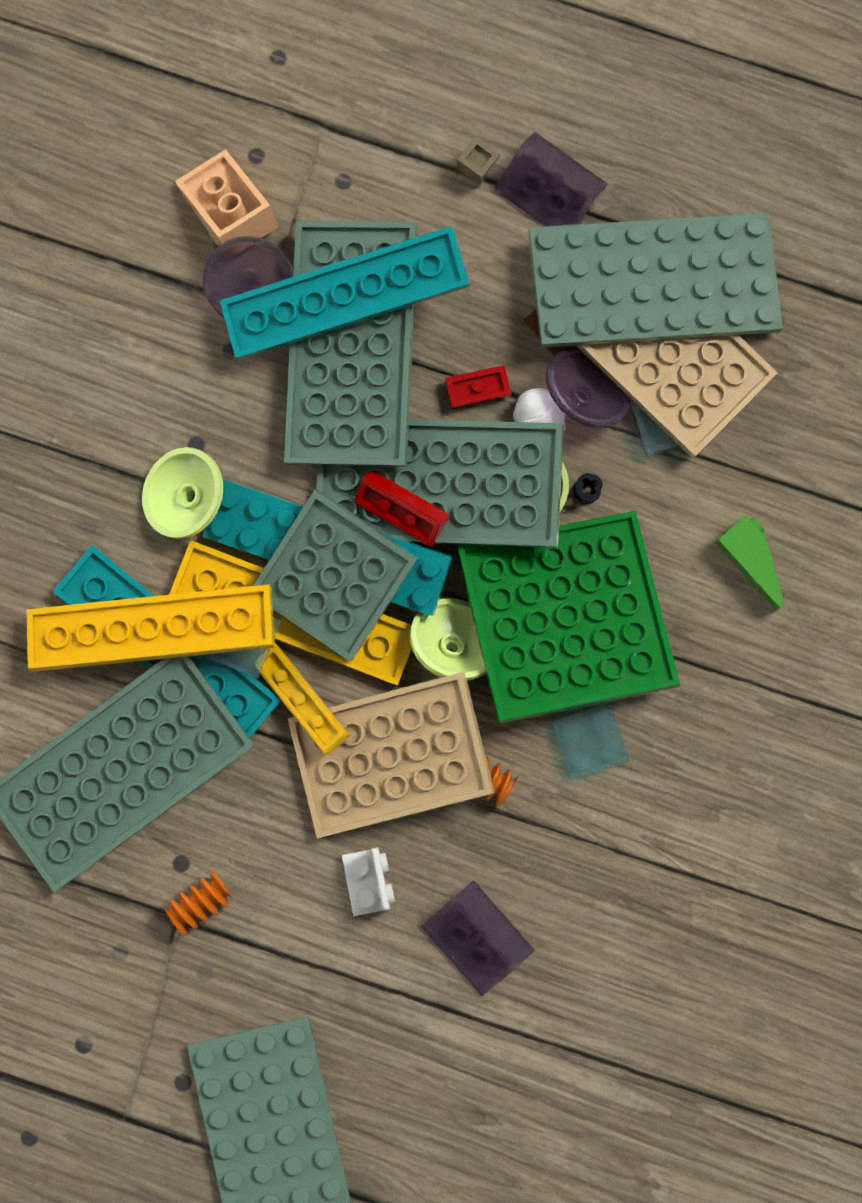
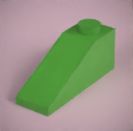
M745 515L720 537L716 544L777 611L785 603L767 539L762 534L765 530L755 518L749 519Z

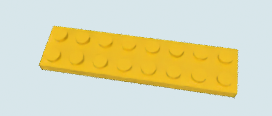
M190 540L169 595L253 586L264 568ZM273 610L274 639L398 686L412 650L410 624L383 614L353 661L350 662Z
M270 585L26 609L28 669L31 672L275 648L272 589Z

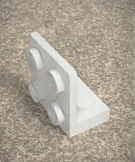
M373 848L372 850L342 855L353 916L389 910V903L395 902L392 884L385 885L383 872L389 871L386 853L379 854V849Z

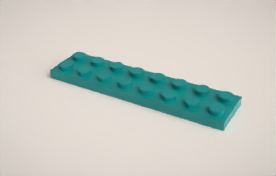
M453 226L220 300L235 358L241 360L471 287L455 230Z
M222 478V501L215 517L205 528L203 537L270 560L304 506ZM382 533L419 558L391 602L433 616L453 557Z
M94 545L88 548L52 591L68 605L154 596ZM225 653L190 656L247 736L251 738L279 705L281 699ZM162 659L137 662L149 670Z

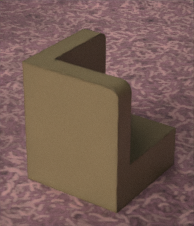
M475 136L458 158L457 169L481 186L485 180V175L499 159L500 153Z

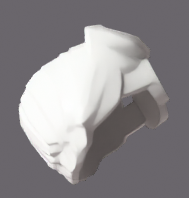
M534 388L523 392L519 396L513 413L515 422L563 423L565 431L566 417L564 405L557 395L544 388Z

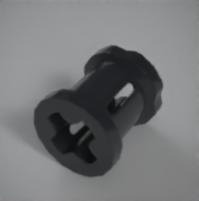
M585 473L577 479L574 486L575 497L584 504H591L599 498L603 483L596 474ZM583 482H586L588 485H595L593 495L589 492L583 493L581 491L584 486Z

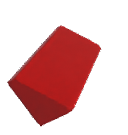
M371 471L363 477L354 499L355 504L429 547L434 545L450 517L445 511L376 471Z

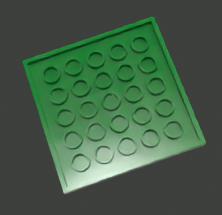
M636 511L560 525L558 548L488 545L457 546L456 550L498 724L673 689L680 686Z

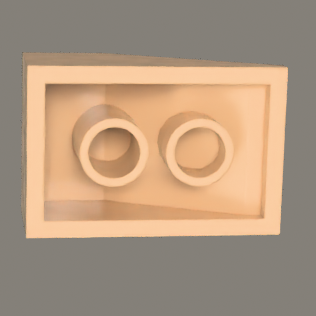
M226 149L175 181L212 239L228 259L279 227L270 204Z

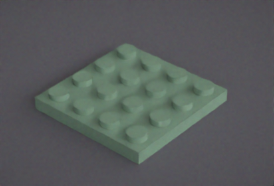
M316 489L253 586L270 585L272 589L273 610L351 662L419 558Z

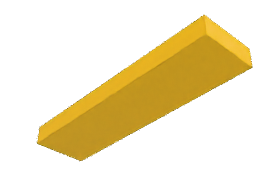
M274 643L275 648H268L252 664L324 755L328 756L351 735L282 649Z

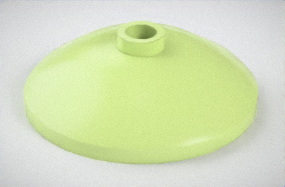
M178 448L162 456L149 471L142 492L143 511L153 529L162 535L175 539L188 538L205 529L215 517L222 501L223 479L220 469L208 454L195 448Z
M452 598L440 599L433 616L421 612L416 614L410 628V643L415 656L425 668L440 677L465 672L467 681L486 674L469 602Z

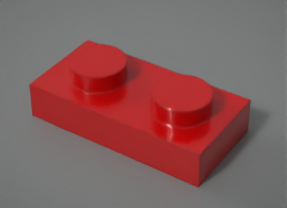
M505 365L445 378L452 409L511 396Z

